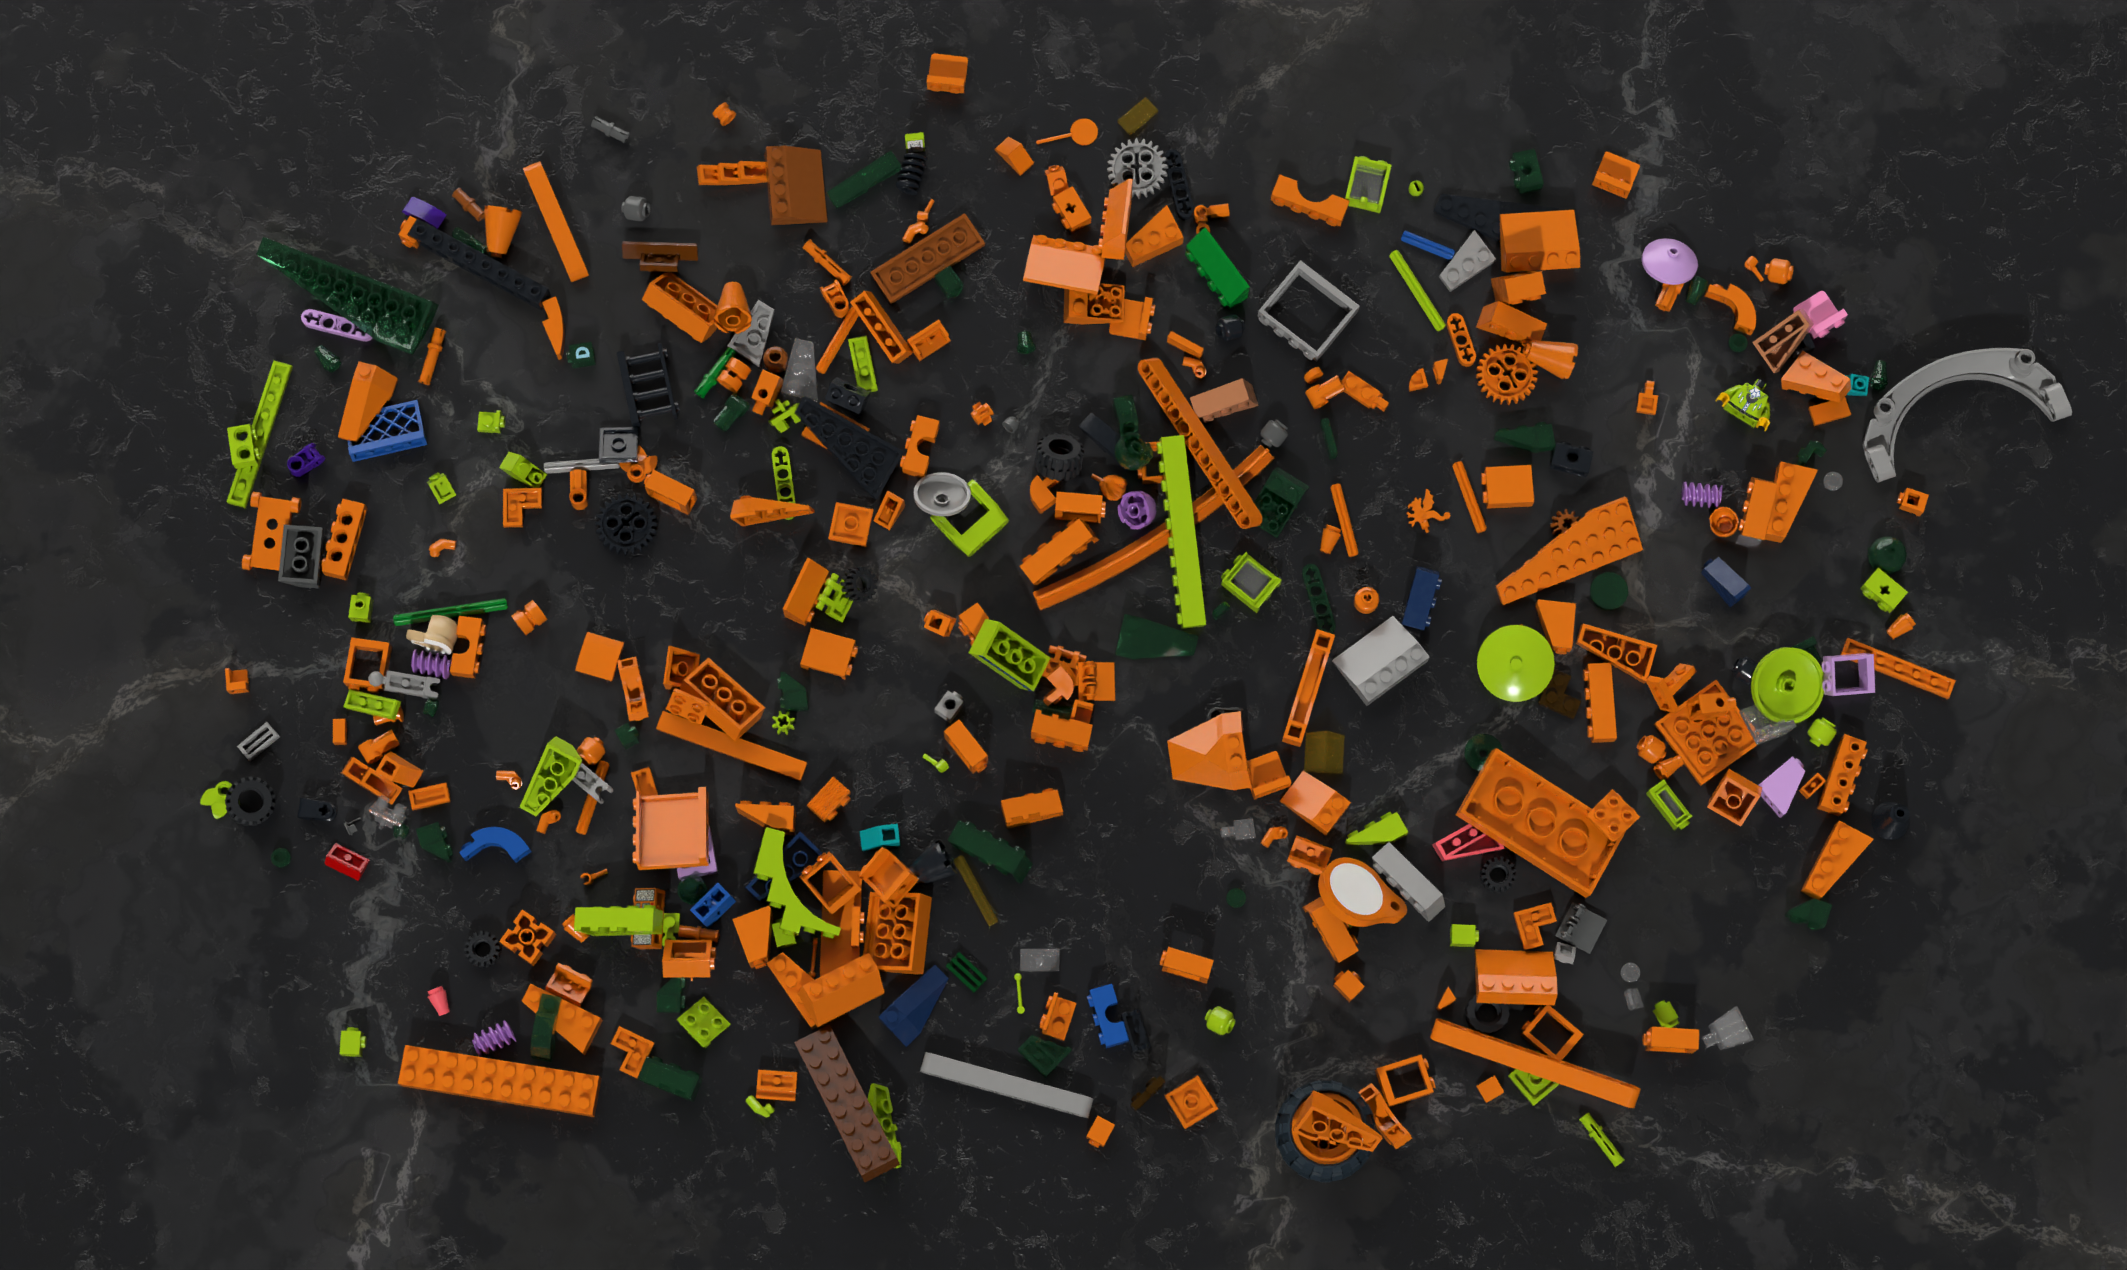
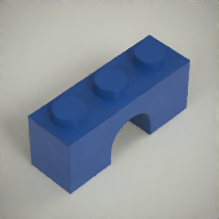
M1108 984L1089 990L1090 995L1087 996L1089 1006L1094 1007L1096 1013L1092 1016L1095 1026L1099 1025L1101 1033H1098L1101 1045L1105 1044L1106 1048L1129 1042L1124 1022L1112 1023L1105 1016L1106 1010L1118 1003L1113 985Z

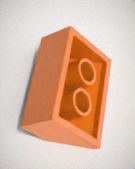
M807 557L783 607L786 618L804 626L807 625V622L811 623L815 615L813 610L818 603L817 598L826 587L827 579H830V572Z

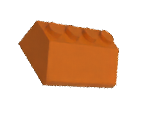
M1127 179L1110 189L1109 198L1105 197L1104 209H1107V211H1103L1102 222H1105V225H1101L1100 236H1103V239L1099 238L1098 250H1102L1101 258L1124 260L1131 211L1133 179Z
M665 272L649 283L642 298L649 307L654 308L664 318L669 319L679 329L684 330L700 343L711 337L717 329L714 322V315L717 309L715 303L672 272Z
M867 953L803 985L798 996L817 1027H820L884 994L879 969L870 954Z

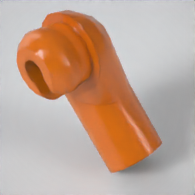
M1184 356L1182 365L1191 367L1197 378H1203L1206 375V368L1202 361Z
M439 539L430 545V556L438 557L443 549L456 550L457 541Z
M497 770V780H507L514 790H518L522 786V779L515 771Z
M557 810L543 813L536 831L545 834L549 824L561 819V813Z
M1282 826L1269 828L1260 844L1269 848L1273 840L1286 838L1288 830Z

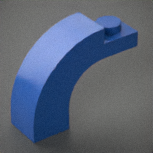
M488 827L472 833L471 836L475 841H470L463 845L459 853L467 861L484 848L497 846L505 849L515 863H517L532 851L516 833L501 827Z

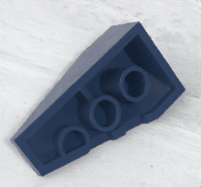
M936 965L928 970L878 1017L905 1047L922 1032L949 979Z

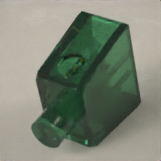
M1132 394L1113 398L1112 405L1120 436L1138 432V417Z

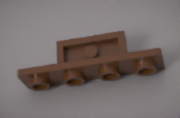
M623 241L622 254L624 259H640V271L678 272L679 260H698V245L695 243Z

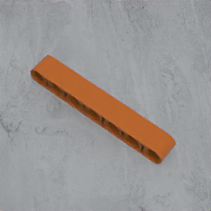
M539 161L524 167V173L571 282L589 276L541 162Z

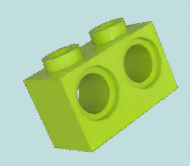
M250 424L227 428L233 466L239 469L259 465L258 459L261 458L259 447L256 448L255 441L258 440L256 429H253ZM242 434H248L245 440H239ZM250 452L248 458H242L243 453Z

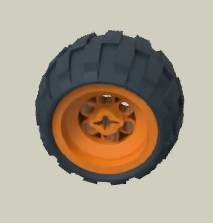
M1332 1080L1309 1082L1292 1092L1284 1101L1277 1114L1275 1122L1277 1148L1285 1163L1296 1171L1298 1175L1306 1179L1319 1182L1345 1179L1364 1165L1371 1152L1350 1148L1347 1144L1343 1143L1329 1144L1328 1140H1310L1293 1132L1295 1123L1305 1101L1313 1090L1333 1099L1376 1131L1373 1112L1360 1093L1353 1088L1351 1089L1343 1085L1341 1082ZM1320 1141H1325L1327 1148H1321L1319 1146Z

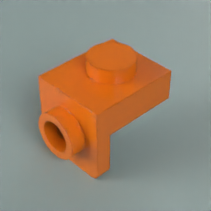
M1053 165L1048 167L1049 170H1045L1051 196L1057 195L1069 188L1063 167Z
M409 216L408 220L403 221L398 235L403 245L409 248L412 246L418 248L417 240L408 235L417 221L412 216Z

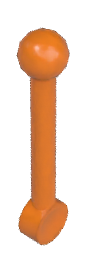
M818 938L813 940L811 971L808 973L812 978L816 976L814 970Z

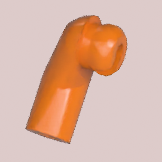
M922 221L910 225L902 240L910 244L915 234L919 232L921 234L927 233L928 225H925V222Z

